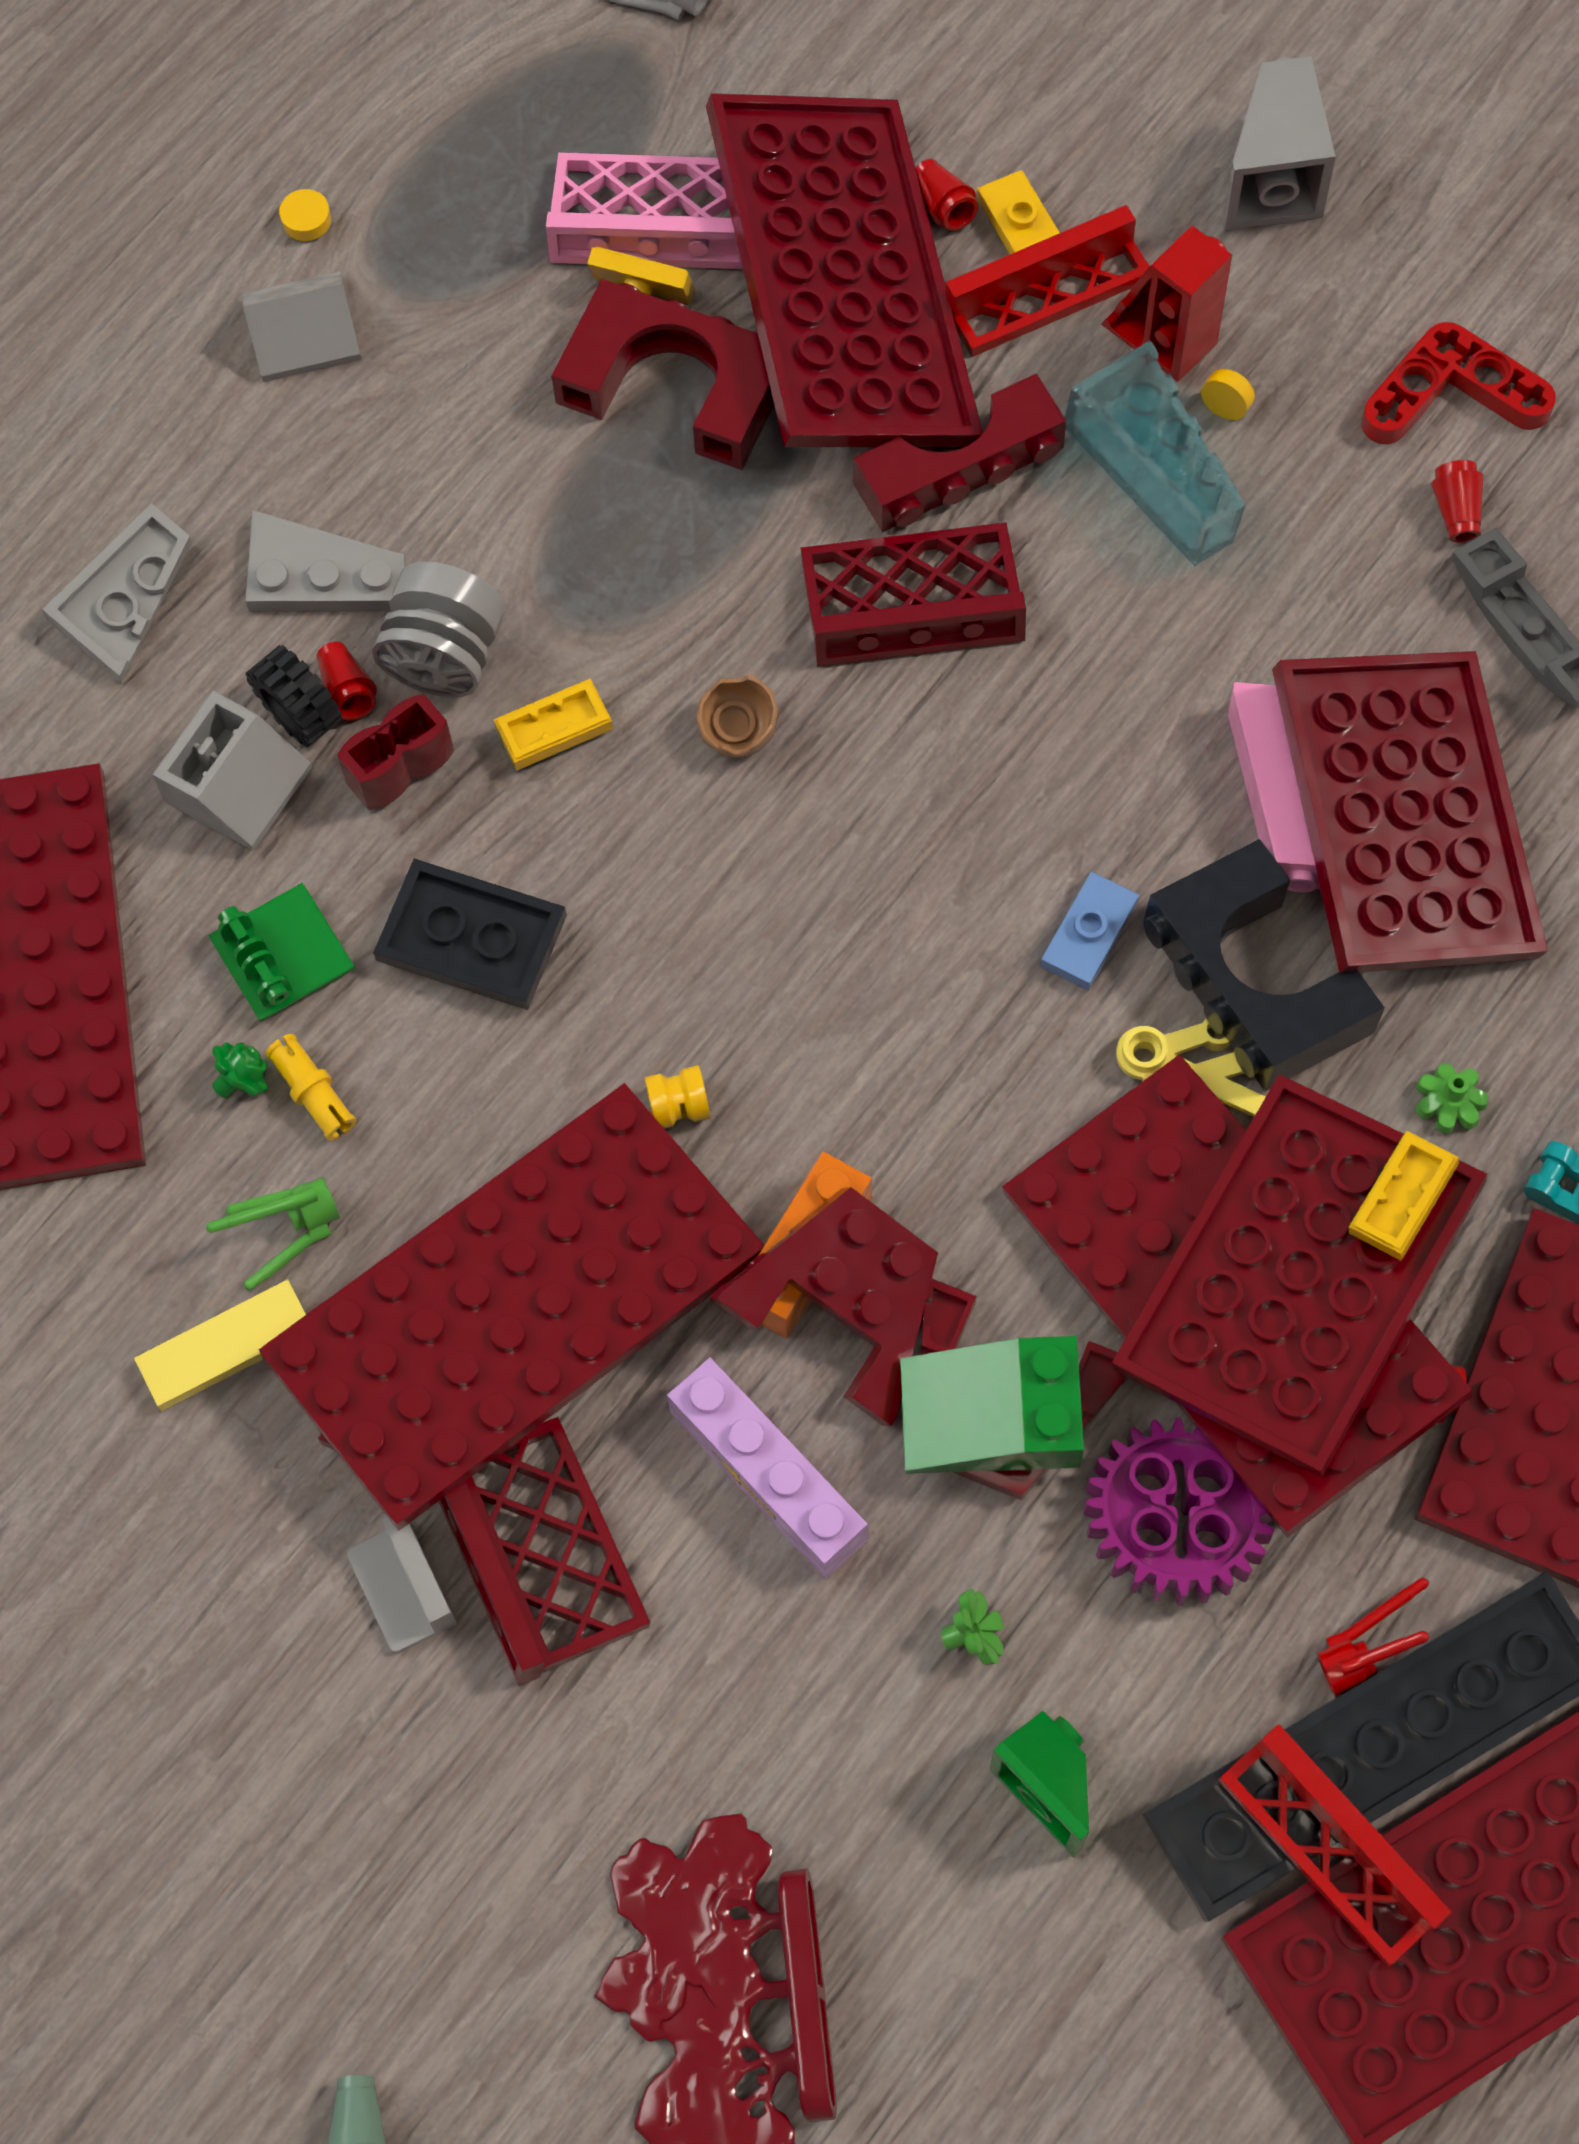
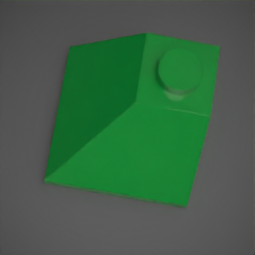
M1041 1711L993 1750L990 1771L1074 1858L1083 1849L1089 1834L1086 1754L1079 1748L1084 1743V1740L1076 1729L1063 1717L1058 1716L1053 1721L1044 1711Z

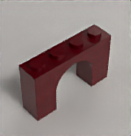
M601 279L551 375L556 404L602 420L623 378L635 364L647 357L661 353H680L691 356L705 364L716 378L693 425L695 454L743 470L774 407L758 333L736 326L724 317H710L690 310L676 300H662L642 293L633 285L627 283L616 284Z

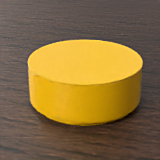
M310 189L294 191L286 196L280 205L279 215L283 229L288 236L295 240H316L323 236L331 225V213L328 202L317 191Z
M1229 369L1213 371L1201 388V397L1208 409L1227 420L1243 418L1255 400V393L1249 381L1241 374Z

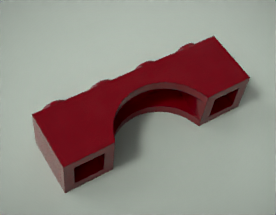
M1036 373L991 394L988 427L970 445L951 452H930L919 449L901 437H897L853 457V483L882 532L895 526L905 527L917 521L923 513L940 505L949 506L956 504L965 498L969 492L988 483H1001L1008 479L1014 471L1033 462L1043 463L1053 458L1064 448L1066 419Z

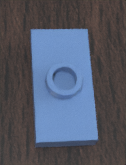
M1091 871L1044 953L1040 967L1089 991L1136 908L1140 895Z

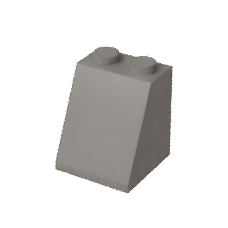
M1312 56L1293 59L1284 57L1271 62L1261 63L1232 162L1223 218L1225 231L1323 218L1336 155Z

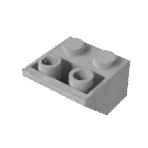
M212 691L152 775L166 804L254 851L312 768V764L258 714Z

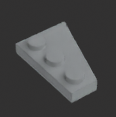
M151 503L42 609L44 617L122 684L191 546L190 535Z
M252 510L246 604L249 611H391L389 601L399 574L404 566L407 565L405 555Z

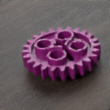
M1176 1417L1171 1432L1165 1433L1161 1424L1155 1419L1151 1422L1147 1438L1138 1429L1132 1427L1127 1436L1128 1447L1114 1439L1108 1451L1111 1459L1099 1457L1094 1469L1099 1477L1089 1478L1086 1492L1095 1498L1086 1500L1083 1515L1096 1518L1089 1523L1086 1533L1087 1537L1093 1539L1104 1538L1098 1546L1097 1559H1106L1112 1556L1117 1559L1111 1576L1116 1578L1129 1571L1134 1575L1130 1590L1134 1593L1146 1582L1153 1585L1152 1594L1153 1601L1159 1602L1166 1589L1173 1590L1178 1606H1183L1189 1590H1194L1199 1600L1204 1604L1209 1600L1213 1584L1222 1594L1227 1596L1234 1585L1232 1576L1246 1583L1252 1572L1249 1563L1260 1565L1265 1556L1266 1550L1260 1544H1269L1274 1529L1264 1523L1271 1522L1272 1519L1200 1431L1195 1428L1193 1434L1185 1433L1181 1418ZM1174 1464H1180L1183 1467L1184 1482L1181 1491V1511L1183 1515L1187 1516L1182 1530L1183 1548L1186 1556L1183 1559L1176 1556L1175 1550L1178 1511L1175 1506H1172L1177 1490ZM1140 1475L1154 1476L1161 1482L1163 1487L1158 1490L1146 1489L1138 1483L1136 1477ZM1197 1477H1209L1218 1483L1221 1490L1216 1492L1204 1491L1198 1487L1194 1479ZM1144 1529L1155 1530L1163 1537L1165 1543L1156 1546L1146 1544L1140 1539L1137 1532ZM1202 1531L1213 1532L1219 1536L1223 1545L1215 1548L1205 1546L1199 1541L1196 1534Z

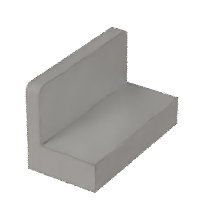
M386 1516L381 1519L386 1531L351 1547L347 1551V1557L391 1651L394 1654H399L458 1624L411 1524L409 1523L398 1531Z

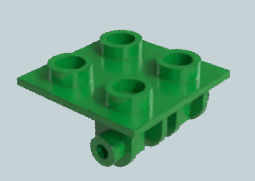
M303 882L248 913L244 911L239 912L235 906L226 908L218 915L220 921L218 930L208 935L260 1022L356 969Z

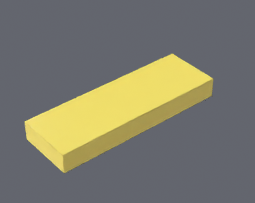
M287 1279L134 1359L158 1408L162 1412L263 1360L258 1349L300 1320L306 1313Z

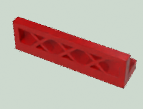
M1124 205L947 281L945 296L951 305L957 333L970 355L974 357L1131 289L1150 266L1134 242L1136 219L1129 207ZM1123 253L1134 269L1122 275L1102 271L1105 261ZM1069 276L1089 280L1087 289L1076 295L1057 290L1060 280ZM1025 295L1045 300L1042 309L1032 314L1013 310L1012 308L1015 300ZM981 314L1000 319L995 330L978 337L967 321Z
M1280 1724L1270 1730L1218 1779L1221 1785L1387 1967L1394 1964L1421 1936L1435 1929L1452 1913ZM1260 1757L1278 1775V1800L1255 1799L1238 1781V1778ZM1287 1786L1301 1801H1287ZM1264 1808L1278 1809V1823ZM1287 1809L1311 1811L1321 1822L1320 1847L1297 1845L1287 1834ZM1330 1833L1344 1848L1330 1847ZM1306 1854L1320 1855V1869ZM1330 1856L1353 1857L1363 1868V1894L1340 1892L1330 1882ZM1373 1880L1387 1895L1373 1894ZM1349 1901L1363 1902V1917ZM1373 1903L1396 1904L1413 1923L1391 1946L1373 1929Z

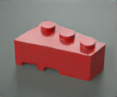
M1192 225L1151 264L1130 289L1131 291L1118 303L1115 310L1101 325L1175 381L1179 382L1218 343L1232 254L1227 251L1223 243L1217 238L1206 236Z

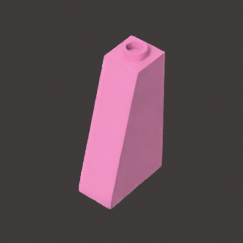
M1234 682L1228 718L1258 837L1289 877L1290 883L1287 890L1306 893L1320 889L1276 686Z

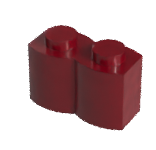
M422 694L410 697L397 704L385 716L381 725L366 728L353 735L342 746L337 757L346 784L368 810H374L396 800L407 789L411 780L430 775L442 767L452 755L454 747L447 720L430 700Z

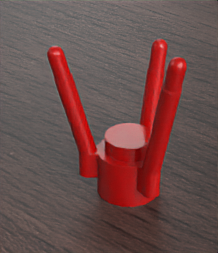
M1419 1578L1407 1588L1402 1589L1345 1631L1325 1638L1329 1648L1316 1652L1334 1697L1341 1695L1367 1680L1368 1677L1376 1674L1377 1671L1374 1663L1428 1641V1633L1426 1631H1419L1372 1650H1368L1363 1640L1355 1644L1352 1643L1425 1590L1429 1585V1581L1426 1578Z

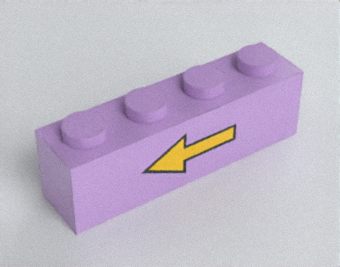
M711 1357L667 1394L670 1413L825 1579L868 1541V1524Z

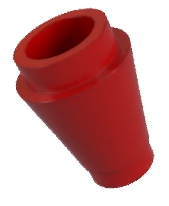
M934 159L924 160L915 168L923 199L934 222L938 226L954 231L965 227L974 219L978 211V202L975 190L938 164Z
M1456 460L1438 466L1434 471L1435 479L1431 482V486L1449 533V540L1452 542H1467L1481 536L1483 474L1477 471L1476 463L1471 460Z
M334 641L323 645L316 654L323 687L327 688L332 696L330 698L339 706L338 710L342 714L341 719L356 720L366 716L376 705V684L347 650L344 643Z

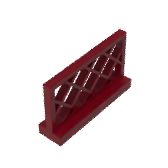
M1007 522L800 547L817 667L1025 641L1026 605L1023 592H1020ZM998 542L999 551L989 562L969 552L976 544ZM938 549L949 556L935 569L918 559L925 550ZM886 555L897 561L885 575L866 565L872 557ZM836 562L845 567V569L833 581H830L815 572L814 564ZM959 562L978 572L966 586L947 575ZM907 568L926 578L915 592L895 582ZM856 574L874 584L862 599L844 589L845 585ZM988 579H991L1006 588L1008 593L982 596L977 591ZM937 585L956 596L953 600L933 603L925 599ZM818 589L823 591L820 595H818ZM885 591L904 602L900 607L878 609L873 606ZM833 598L852 608L848 613L827 616H822L821 610Z
M558 1417L541 1423L491 1461L510 1469L499 1495L476 1486L471 1476L439 1501L518 1686L540 1678L543 1671L650 1627L651 1622ZM551 1436L560 1456L553 1474L521 1462L528 1445ZM519 1449L515 1459L504 1455ZM563 1466L571 1481L559 1477ZM517 1472L548 1484L538 1510L506 1498ZM555 1487L578 1496L583 1508L576 1525L544 1513ZM483 1501L495 1505L490 1516ZM501 1508L533 1520L522 1547L498 1537L494 1525ZM586 1517L593 1532L582 1528ZM539 1523L571 1535L561 1562L529 1550ZM577 1539L601 1547L606 1561L599 1577L567 1565ZM506 1553L517 1557L513 1569ZM524 1560L556 1572L545 1599L521 1589L517 1576ZM609 1569L617 1584L605 1580ZM562 1575L594 1587L584 1615L552 1602ZM602 1590L624 1599L632 1618L611 1626L590 1616ZM529 1605L541 1609L536 1621ZM547 1612L579 1625L572 1643L551 1652L548 1651L540 1633ZM585 1628L597 1632L581 1639Z

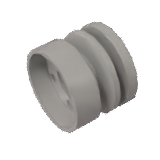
M419 561L405 565L399 574L389 601L391 612L387 613L380 626L381 632L372 648L374 661L386 674L400 683L421 692L441 697L458 698L473 694L480 684L482 678L481 670L487 664L489 658L487 647L495 640L506 610L504 599L493 586L480 577L458 567L438 562Z

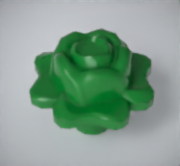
M226 1042L222 1046L216 1045L213 1047L212 1053L216 1059L214 1067L220 1076L212 1083V1087L219 1096L229 1098L236 1090L245 1091L251 1096H256L258 1093H265L268 1090V1085L264 1080L267 1062L261 1059L260 1052L253 1046H246L242 1042L233 1046Z

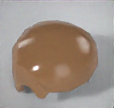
M747 674L740 678H722L713 684L699 701L696 722L705 744L722 756L738 758L759 752L774 737L779 712L772 690L757 677Z

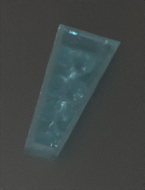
M1150 340L1071 387L1064 416L1066 419V430L1193 566H1196L1234 542L1246 505L1217 454L1209 452L1201 438V426L1194 414L1190 416L1187 414L1178 398L1179 388L1170 374H1164L1157 362L1159 354Z

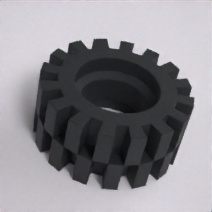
M278 645L245 674L248 677V684L253 687L252 691L256 697L262 700L261 704L264 708L274 715V720L279 725L282 724L285 731L291 737L294 736L297 742L304 744L306 747L312 745L341 720L342 714L338 710L339 706L330 698L332 695L328 689L320 684L321 680L316 674L313 675L309 671V666L303 660L299 661L297 655L291 650L288 651L283 645Z

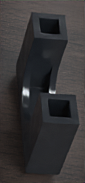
M1258 839L1151 894L1143 926L1152 945L1157 949L1162 948L1172 961L1175 975L1182 987L1187 991L1192 990L1204 1006V1013L1209 1025L1216 1033H1223L1233 1046L1236 1060L1242 1071L1248 1077H1255L1263 1090L1267 1091L1271 1089L1279 1074L1290 1079L1374 1034L1385 1007L1358 971L1338 972L1301 992L1288 995H1272L1252 989L1242 983L1230 971L1221 952V943L1233 932L1281 908L1290 883L1289 877L1263 842Z

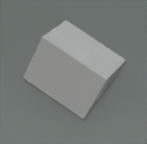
M340 271L242 293L243 308L263 382L362 360Z

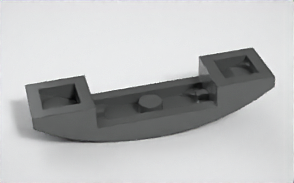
M1497 527L1452 552V559L1464 583L1489 623L1507 647L1545 687L1566 703L1578 708L1579 641L1525 577L1527 563Z

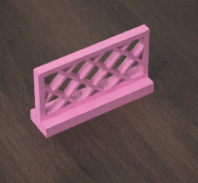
M558 153L551 212L547 213L546 221L549 263L587 264L592 247L595 248L597 246L674 267L743 269L732 219L714 217L729 208L725 188L716 182L722 178L718 158ZM568 171L590 172L594 177L578 186L568 178ZM625 173H639L644 177L629 188L617 179ZM675 174L688 175L693 179L680 189H677L667 181ZM607 186L617 196L601 205L591 195ZM656 187L667 197L651 207L640 197ZM706 189L717 199L700 208L690 198ZM580 203L590 213H568L566 211ZM630 205L640 215L615 213ZM678 206L690 215L664 216Z

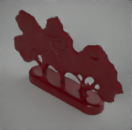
M742 1813L703 1820L684 1858L677 1859L670 1848L652 1843L646 1838H641L631 1846L627 1855L619 1856L611 1868L610 1878L617 1904V1913L628 1919L633 1927L644 1936L645 1940L638 1950L629 1952L622 1957H614L603 1975L601 1985L594 1997L615 2012L625 2011L629 2014L630 2026L645 2040L651 2042L667 2038L673 2044L676 2055L663 2072L658 2073L646 2087L634 2121L635 2130L650 2144H795V2130L785 2113L777 2110L771 2103L776 2085L787 2071L797 2076L800 2106L803 2116L807 2121L835 2120L837 2116L834 2070L811 1875L808 1868L783 1872L778 1878L779 1912L768 1913L755 1901L756 1884L771 1863L772 1846L761 1837L760 1833L747 1829V1821ZM733 1907H744L747 1909L751 1919H733L730 1911ZM770 1930H781L787 1980L767 1982L761 1976L760 1968L750 1955V1944ZM789 1998L793 2043L784 2050L769 2053L752 2037L749 2024L751 2008L759 2000ZM745 2047L753 2049L759 2054V2058L747 2062L740 2050ZM765 2067L768 2070L767 2074L758 2075V2084L763 2086L745 2100L739 2099L736 2095V2085L748 2071ZM765 2101L764 2114L760 2117H751L749 2110L757 2102Z

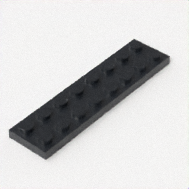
M1544 1572L1367 1678L1362 1683L1284 1728V1730L1360 1813L1372 1823L1578 1697L1579 1620L1549 1572ZM1248 1751L1142 1814L1205 1922L1213 1920L1297 1868L1218 1781ZM1260 1757L1238 1778V1781L1255 1799L1278 1800V1775ZM1287 1786V1801H1301ZM1264 1808L1278 1823V1809ZM1287 1809V1834L1297 1845L1320 1847L1321 1822L1311 1811ZM1330 1833V1847L1339 1842ZM1306 1854L1310 1860L1318 1856Z

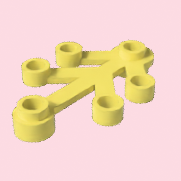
M1207 1019L1201 1024L1165 1035L1153 1027L1138 1026L1122 1035L1117 1045L1116 1059L1119 1067L1125 1074L1143 1082L1179 1054L1201 1046H1205L1211 1051H1223L1231 1044L1226 1037L1215 1039L1208 1034L1207 1030L1211 1026ZM1138 1049H1147L1153 1054L1154 1058L1148 1062H1141L1135 1058L1133 1053ZM1235 1052L1197 1064L1184 1059L1222 1103L1252 1117L1256 1115L1266 1096L1228 1079L1244 1074L1236 1060Z

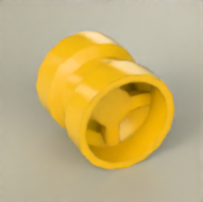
M699 1065L682 1068L677 1076L666 1077L660 1073L644 1077L652 1115L664 1129L673 1127L677 1120L689 1118L694 1122L710 1119L707 1096Z

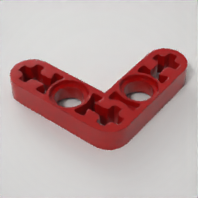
M1441 322L1432 326L1371 395L1364 408L1361 427L1364 434L1371 441L1378 444L1395 443L1405 436L1450 383L1514 426L1521 429L1534 430L1541 428L1548 422L1556 402V393L1545 379L1464 327L1453 322ZM1447 344L1455 347L1454 350L1449 349L1444 354L1437 350V347L1443 348ZM1471 356L1466 368L1460 367L1461 362L1465 364L1467 357ZM1482 367H1491L1500 373L1502 380L1493 385L1484 384L1476 378L1474 371ZM1419 374L1428 380L1430 387L1425 391L1414 392L1403 384L1402 379L1407 375ZM1510 383L1515 384V390L1511 388L1509 395L1505 396ZM1531 398L1539 401V405L1533 404L1529 409L1522 405V401L1528 402ZM1395 400L1400 404L1394 420L1388 419L1384 423L1377 420L1378 415L1383 417L1393 408Z

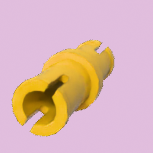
M291 1033L283 1036V1040L286 1043L284 1047L279 1039L273 1042L266 1050L265 1055L268 1060L272 1061L291 1087L289 1095L295 1104L304 1105L328 1141L339 1138V1134L336 1132L337 1129H340L343 1135L348 1133L356 1125L357 1119L349 1112L330 1086L333 1080L325 1069H318L299 1044L295 1034Z

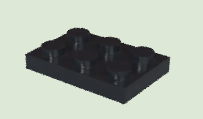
M414 858L373 954L378 962L528 1010L567 917L566 908L559 904Z

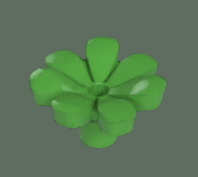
M1442 1064L1436 1068L1435 1076L1425 1074L1418 1080L1416 1089L1427 1097L1423 1098L1416 1105V1112L1422 1119H1428L1436 1114L1438 1116L1435 1123L1437 1130L1449 1134L1453 1131L1457 1120L1466 1129H1473L1479 1124L1480 1117L1478 1111L1486 1110L1488 1107V1095L1486 1092L1474 1088L1479 1081V1074L1475 1070L1468 1068L1462 1073H1456L1450 1064Z
M969 1589L959 1596L960 1611L953 1614L954 1624L941 1629L942 1642L948 1650L965 1645L969 1655L976 1654L983 1665L998 1664V1656L1003 1655V1644L994 1632L1003 1629L1002 1617L998 1611L987 1614L988 1605L983 1593L980 1591L975 1593L973 1589Z

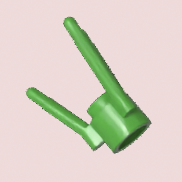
M322 1177L288 1190L230 1204L226 1208L228 1216L207 1223L206 1230L209 1233H214L287 1211L296 1231L304 1227L307 1228L308 1232L245 1281L244 1287L247 1290L254 1289L265 1279H268L314 1242L331 1235L327 1223L339 1219L340 1216Z

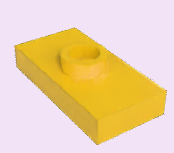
M1022 170L977 188V200L1009 254L1060 233Z
M597 246L591 249L587 265L596 281L605 279L616 284L627 283L650 296L653 295L676 300L688 305L691 304L695 287L687 270Z
M591 678L493 719L495 729L516 771L613 730L612 720Z
M1406 1130L1351 1222L1349 1234L1402 1260L1457 1168L1459 1157Z

